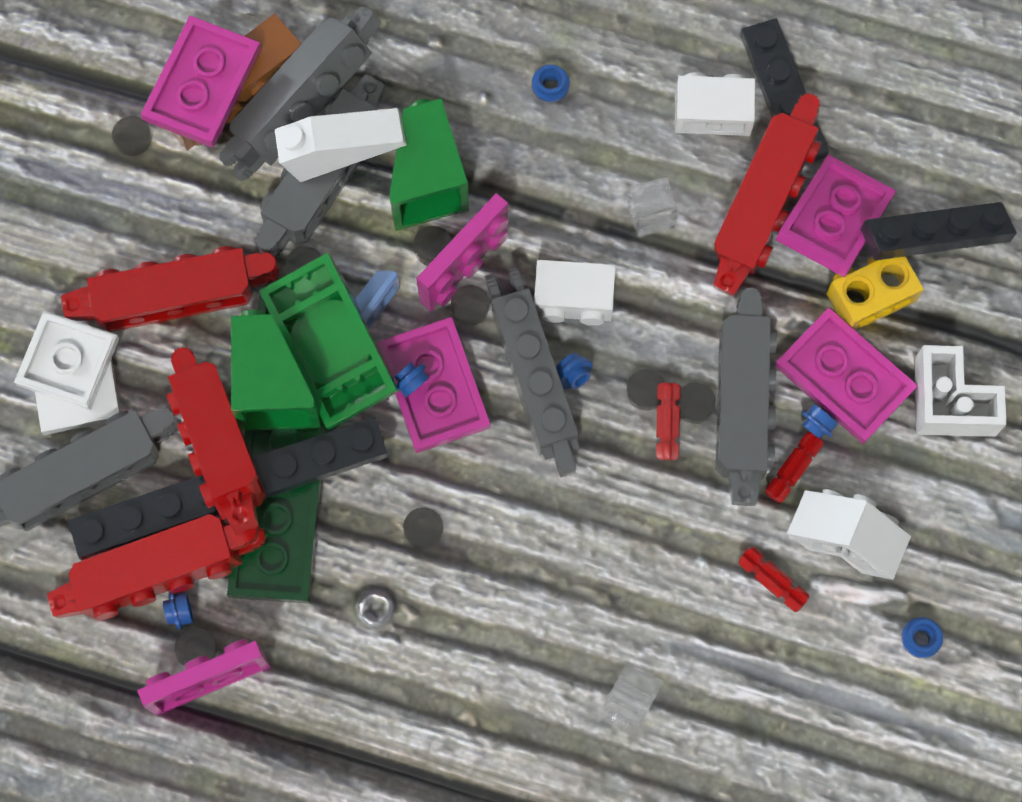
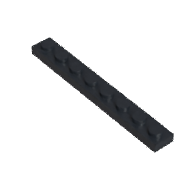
M374 416L253 457L252 460L266 494L264 499L387 458L389 455L376 417ZM204 476L194 477L68 520L78 558L82 561L209 514L213 516L219 515L215 506L207 508L201 494L199 485L206 483Z

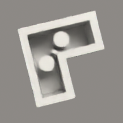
M922 346L914 359L915 383L918 385L915 389L916 435L996 437L1006 426L1005 386L965 385L963 346Z
M824 489L822 493L805 490L787 532L789 536L809 551L839 556L862 574L891 580L896 575L911 538L907 532L898 526L899 521L895 517L882 513L876 508L877 503L874 500L859 494H855L853 498H847L829 489Z

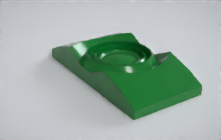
M329 253L320 256L259 291L311 391L317 410L327 429L334 428L399 392L386 359L361 315L355 297Z

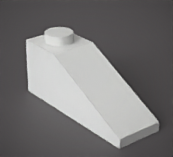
M398 108L311 116L275 129L279 163L300 182L407 145L401 111Z

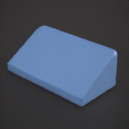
M377 271L355 299L369 330L400 289L398 274L394 271Z

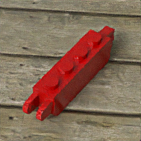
M804 93V96H800V99H798V103H796L790 116L784 113L773 116L714 242V251L720 263L713 288L735 297L748 275L754 276L758 266L764 269L770 259L774 247L768 245L774 231L779 233L789 217L790 212L784 210L789 198L797 199L806 179V177L800 175L805 163H814L822 145L821 142L817 141L819 128L814 126L820 111V99H817L814 93Z
M223 246L214 249L212 254L201 256L183 254L175 257L174 261L158 264L154 261H148L136 265L135 269L120 272L117 269H107L97 273V276L87 278L88 286L61 295V303L65 318L74 321L96 320L101 328L107 332H114L247 305L253 297L252 288L275 282V280H278V276H280V270L272 253L262 252V254L244 255L242 248L235 249L232 246Z
M188 347L178 348L170 356L175 374L167 376L173 392L166 394L174 415H182L183 422L178 423L177 427L185 446L192 444L195 451L188 454V458L196 477L204 476L206 483L199 485L207 508L215 506L221 519H227L235 535L245 530L259 526L256 507L261 505L266 494L242 431L231 411V402L215 364L208 362L198 364L191 349H188Z
M209 514L73 564L69 572L70 582L47 593L53 617L58 619L84 614L95 618V620H105L118 615V609L131 604L133 607H140L156 601V595L169 590L170 593L187 591L194 587V581L208 577L210 580L225 577L232 573L231 568L243 564L241 555L252 552L255 548L259 549L260 546L263 547V543H266L265 539H267L265 537L266 533L263 528L257 526L235 535L229 524Z

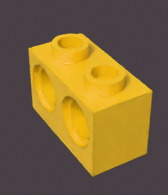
M872 257L867 261L868 265L856 271L851 267L845 278L836 274L832 278L833 282L828 289L827 296L838 316L856 331L917 302L924 289L906 257L876 261ZM890 274L898 280L899 285L895 287L888 286L883 282L881 276ZM850 290L858 291L864 296L865 301L855 303L848 298L846 292Z

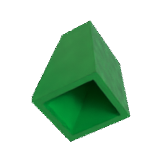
M421 99L415 101L410 107L403 109L402 121L407 145L396 149L389 199L395 231L469 211L468 182L442 99L433 101L431 99Z
M246 310L241 315L231 316V411L241 431L321 428V419L311 391L272 314H266L262 310Z

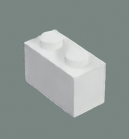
M699 72L688 73L685 76L678 75L675 90L674 133L751 135L755 116V78H745L740 74H728L724 77H707L706 74Z
M537 260L534 305L538 316L541 317V320L550 323L563 322L564 318L580 319V322L586 325H601L604 321L611 322L615 265Z

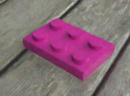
M189 15L140 114L143 121L214 148L261 51L260 42Z
M828 154L780 229L776 241L845 278L866 243L860 230L864 221L881 218L896 190Z
M497 193L416 278L419 302L430 312L438 304L445 306L457 291L455 286L464 277L471 278L483 263L481 258L490 249L493 251L497 250L509 235L507 232L509 222L508 202Z
M829 307L775 364L779 371L863 445L918 386Z
M452 317L377 342L393 377L411 362L416 367L424 363L426 365L424 370L430 376L427 381L407 398L400 390L395 393L416 454L491 428Z
M243 639L224 648L225 654L209 659V656L206 655L185 664L186 670L171 676L169 672H163L152 676L145 681L147 686L137 691L143 706L157 716L271 667L265 652L256 641L248 643L247 639Z

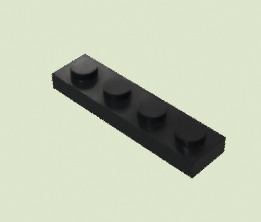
M777 18L742 28L740 37L771 117L781 113L790 116L800 96H804V93H807ZM816 121L814 126L819 128L817 141L821 142L822 145L815 161L826 158L829 153L818 121Z
M1002 202L867 219L860 228L874 261L1011 242L1017 234Z

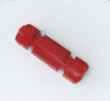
M665 382L657 386V400H661V405H657L656 437H660V443H656V458L659 460H677L680 457V444L676 443V438H680L681 406H677V400H681V386L677 383Z
M809 431L804 434L797 445L799 448H794L777 472V478L774 477L766 487L765 493L768 497L778 503H782L792 490L790 486L794 487L812 462L813 459L811 457H815L822 448L824 442L820 437L817 438Z
M751 546L740 557L739 565L749 574L751 572L755 573L754 578L778 599L780 597L784 598V604L793 612L800 611L810 598L809 593L799 585L795 587L792 584L794 581L770 560L766 562L763 559L764 555L755 547Z

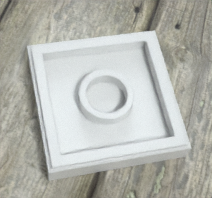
M43 311L14 383L18 387L91 410L118 344L119 337L116 334Z
M112 359L91 410L35 392L40 428L43 435L104 424L111 416L121 412Z

